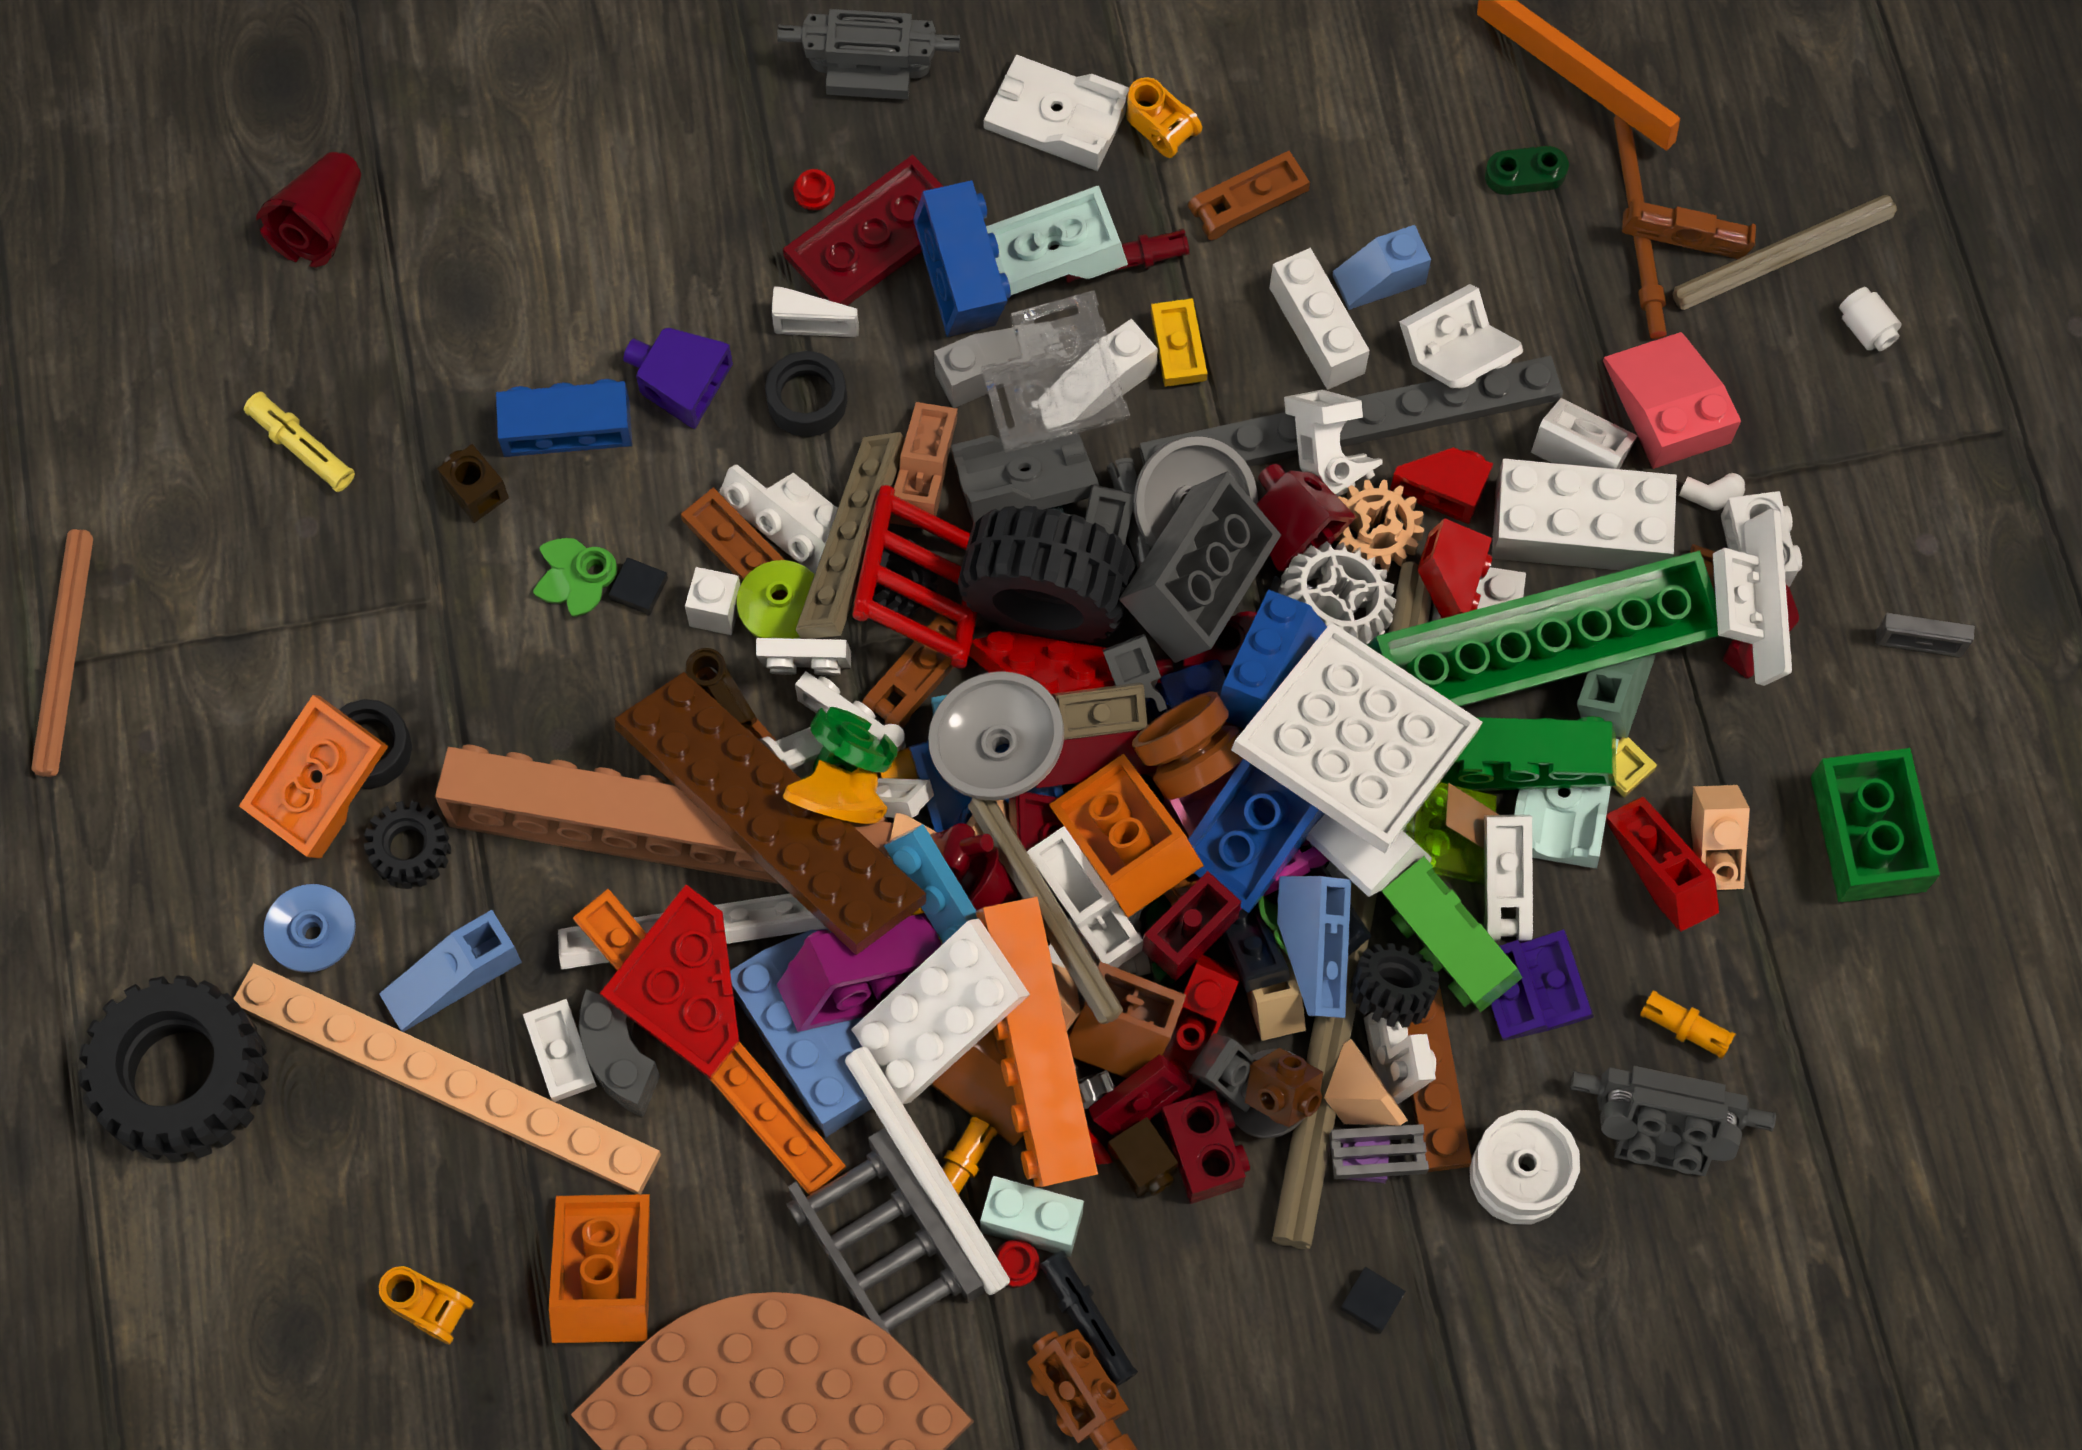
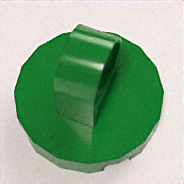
M830 707L827 713L824 712L823 708H820L810 724V731L816 740L823 745L814 762L813 773L819 760L830 764H842L850 772L861 768L871 772L884 773L891 767L898 755L897 747L886 734L879 740L868 732L872 725L870 722L837 707Z

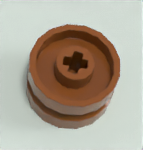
M1210 691L1197 695L1168 710L1140 731L1132 741V747L1143 765L1158 766L1153 775V781L1165 799L1181 798L1200 790L1230 771L1243 759L1231 750L1235 740L1242 732L1238 726L1224 725L1228 718V710L1217 692Z

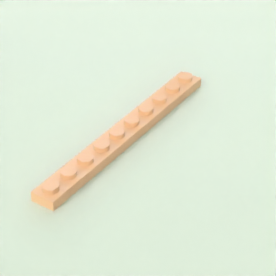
M253 963L233 998L245 1013L635 1194L642 1193L661 1156L658 1149Z

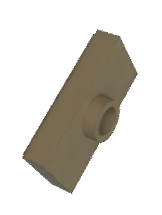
M1142 683L1052 694L1063 718L1064 740L1143 730L1147 726L1144 684Z

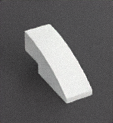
M1065 826L1027 851L1036 868L1099 961L1118 968L1142 951V938Z

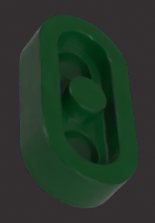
M1553 146L1503 150L1493 154L1488 160L1485 170V181L1491 190L1502 195L1553 190L1561 186L1565 181L1569 169V161L1563 151ZM1542 162H1551L1555 166L1547 167ZM1502 166H1510V167H1512L1514 170H1513V171H1505V170H1503L1501 167H1502Z

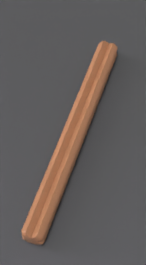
M72 529L67 533L31 766L35 775L41 777H54L59 770L93 545V537L87 530Z

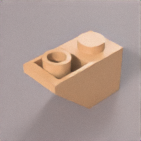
M1738 785L1693 786L1691 815L1693 851L1715 875L1717 890L1744 889L1750 808Z

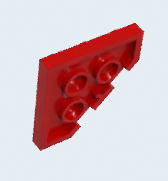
M1002 631L992 632L987 637L972 640L970 657L988 673L1013 672L1027 676L1040 683L1051 695L1053 693L1116 686L1102 651L1106 649L1105 647Z
M685 885L603 988L600 995L709 1079H712L739 1044L723 912L688 885Z

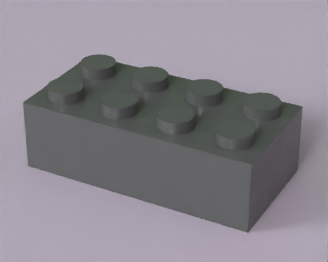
M1228 471L1191 487L1119 600L1174 663L1210 650L1281 534Z

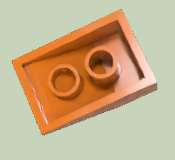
M1124 754L1049 804L1128 918L1204 866L1184 832Z
M650 1194L556 1196L549 1294L552 1343L647 1341Z

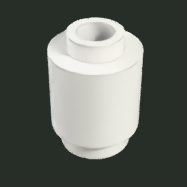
M1863 287L1853 292L1841 303L1839 309L1844 314L1842 317L1843 321L1866 350L1877 348L1878 351H1883L1899 338L1900 335L1897 331L1901 327V322L1877 292L1871 293L1867 287Z

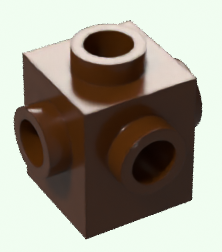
M1279 1047L1251 1064L1244 1103L1267 1115L1274 1122L1289 1128L1305 1117L1312 1116L1319 1108L1322 1101L1320 1090L1324 1072L1310 1065L1300 1056L1292 1055Z

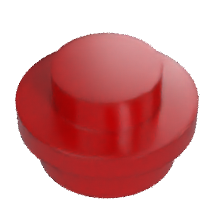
M809 169L796 179L793 187L794 197L803 208L820 210L827 207L833 201L835 185L831 177L825 172L818 169Z
M1017 1239L1009 1240L996 1250L995 1255L1010 1278V1283L1007 1286L1022 1287L1035 1279L1039 1271L1040 1260L1036 1249L1031 1244Z

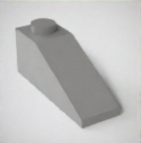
M1049 321L973 334L934 351L935 375L952 408H956L1068 359V355Z

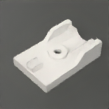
M1016 55L984 118V129L1098 171L1126 113L1129 87L1094 74L1076 77ZM1054 104H1059L1063 108L1060 111H1053L1051 107Z

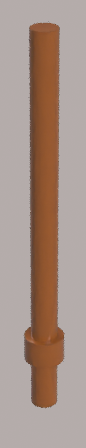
M1616 115L1614 117V124L1628 208H1630V203L1635 198H1641V202L1645 201L1632 126ZM1633 236L1642 286L1638 291L1640 307L1643 311H1646L1650 338L1660 339L1667 335L1663 307L1666 305L1664 288L1658 284L1651 240Z

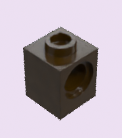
M473 444L464 450L454 451L437 468L445 489L474 523L509 499L502 478ZM467 477H480L474 484H461Z
M1148 1117L1108 1141L1107 1152L1137 1198L1147 1192L1151 1196H1155L1174 1183L1175 1180L1172 1176L1177 1172L1178 1161Z

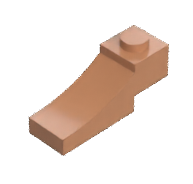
M916 402L900 456V469L894 487V495L936 516L940 504L950 447L957 423L958 409ZM891 513L890 523L920 528Z

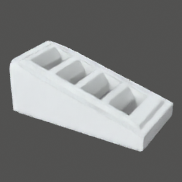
M774 286L772 302L774 333L837 337L859 336L858 311L856 308L788 288Z

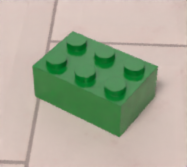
M1911 748L1822 758L1811 775V781L1838 903L1927 892L1940 876Z

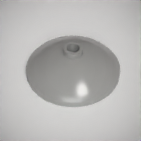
M1185 437L1169 442L1158 449L1143 466L1134 491V514L1138 528L1147 544L1151 548L1154 546L1180 506L1181 497L1184 494L1187 495L1191 487L1228 471L1252 501L1257 504L1258 493L1256 483L1245 460L1227 444L1207 437Z
M1013 672L981 674L955 687L938 706L929 729L930 755L941 777L958 792L981 800L1012 798L1038 785L1055 766L1064 743L1063 718L1053 696L1037 681ZM1009 744L1007 751L1003 753L995 752L999 745Z

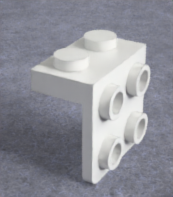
M1471 284L1399 321L1412 365L1451 388L1467 387L1473 384L1479 376L1492 369L1507 366L1513 358L1523 353L1520 341L1489 325L1479 288Z

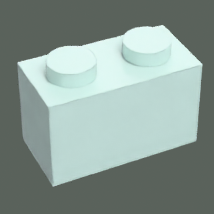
M993 1176L980 1220L981 1233L1006 1240H1022L1035 1248L1053 1253L1065 1251L1066 1256L1071 1257L1083 1214L1084 1201Z

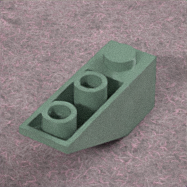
M1656 654L1588 672L1577 702L1581 718L1595 716L1601 717L1605 721H1612L1616 736L1628 738Z

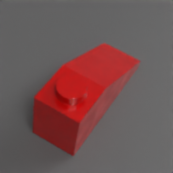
M1644 796L1606 815L1608 826L1654 902L1680 932L1719 913L1715 875Z

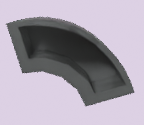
M586 989L579 1019L580 1037L586 1058L604 1091L621 1107L643 1118L660 1078L656 1063L641 1054L634 1046L632 1041L634 1021L601 997L600 994Z

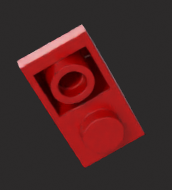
M1446 518L1429 532L1417 570L1441 618L1477 609L1481 597L1476 592L1480 579L1482 580L1486 576L1492 562V556L1488 554L1492 541L1491 537Z

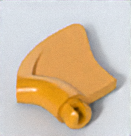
M822 760L818 761L815 772L811 776L788 785L783 794V798L792 804L819 814L854 823L874 824L880 821L887 812V806L876 794L878 787L876 772L871 773L861 768L850 772Z

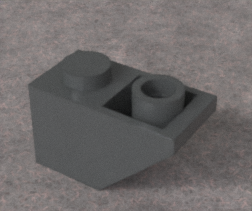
M1213 1033L1188 1072L1210 1091L1215 1090L1217 1095L1244 1112H1247L1250 1108L1244 1102L1250 1067L1257 1060L1235 1040Z

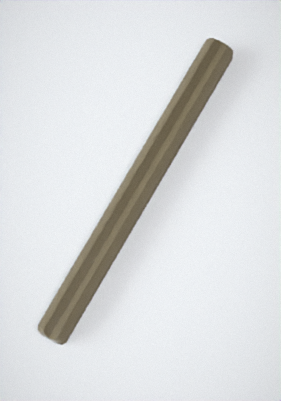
M1889 195L1875 198L1676 286L1672 293L1673 300L1679 309H1688L1893 218L1897 211L1896 204Z
M972 798L968 808L983 833L989 834L993 838L994 846L998 848V858L1023 899L1038 897L1046 937L1094 1016L1103 1025L1113 1022L1123 1012L1121 1004L995 800Z

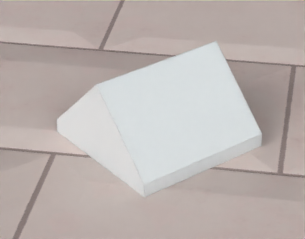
M1560 398L1543 418L1531 453L1556 464L1620 469L1637 435Z
M1326 814L1314 825L1306 837L1316 849L1368 897L1383 890L1423 856L1429 862L1432 860V857L1404 831L1400 833L1384 854Z

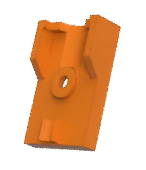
M312 695L239 807L306 857L322 858L345 824L350 803L388 748V745L321 696ZM319 770L322 773V780L319 783H315L313 781V774Z

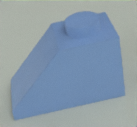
M1412 225L1375 238L1336 268L1332 275L1348 310L1426 284L1431 258L1416 226Z

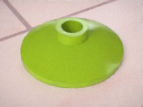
M788 560L770 561L753 569L742 581L737 594L738 614L744 626L758 638L800 639L801 637L797 633L796 627L815 574L807 567ZM779 590L788 593L783 600L772 598V594Z

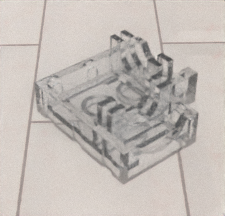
M1095 290L1011 313L1010 320L1021 356L1010 358L1007 362L997 365L992 363L981 366V375L992 406L1004 454L1129 418L1130 413L1127 402L1123 400L1121 393L1122 385L1115 360L1111 358L1110 343L1103 318L1099 316V304ZM1077 308L1079 313L1036 326L1033 320L1044 315ZM996 385H1004L1015 424L1013 428H1007Z

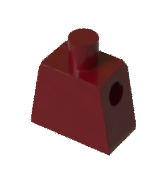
M1272 464L1266 467L1258 476V480L1267 493L1256 505L1281 534L1270 553L1273 563L1279 571H1285L1286 568H1289L1292 559L1298 553L1303 554L1311 545L1318 550L1320 545L1326 541L1331 545L1356 519L1353 512L1313 473L1300 471L1285 473L1280 464Z

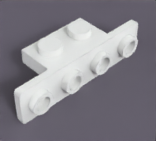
M738 465L730 467L719 493L745 520L798 563L807 567L815 574L838 507L834 506L795 473L790 474L769 488H765Z
M1769 509L1745 522L1746 553L1728 548H1723L1713 553L1718 635L1753 645L1755 683L1763 686L1792 672L1780 511L1775 509Z

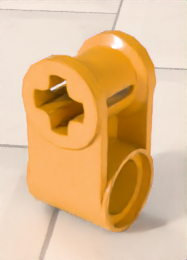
M1144 77L1137 79L1131 84L1126 106L1127 121L1146 137L1163 156L1167 158L1174 157L1178 152V147L1190 136L1194 137L1201 133L1202 124L1197 115L1188 106L1175 98L1159 81L1154 78ZM1146 101L1153 105L1145 107L1138 104V102Z
M405 1266L394 1267L388 1270L381 1277L379 1283L380 1297L389 1310L413 1323L414 1326L426 1334L448 1345L454 1339L451 1333L465 1309H471L474 1304L470 1298L440 1282L437 1283ZM401 1281L413 1282L415 1290L410 1299L405 1302L392 1300L391 1293L396 1284Z

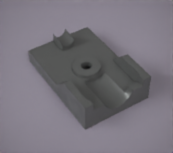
M1077 427L1009 443L994 435H989L951 445L954 470L973 524L989 511L994 509L1000 511L1007 506H1015L1016 508L1036 506L1037 509L1044 510L1088 499L1092 485L1099 486ZM1021 468H1030V470L1025 472L1020 471Z

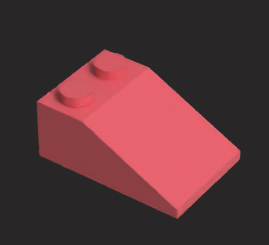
M1682 332L1604 357L1603 363L1653 469L1732 443L1741 419L1722 381Z

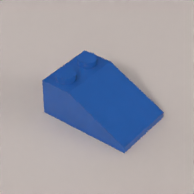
M1243 758L1188 839L1204 865L1194 874L1201 878L1207 871L1210 872L1242 901L1241 908L1249 913L1307 840L1306 837L1325 813Z

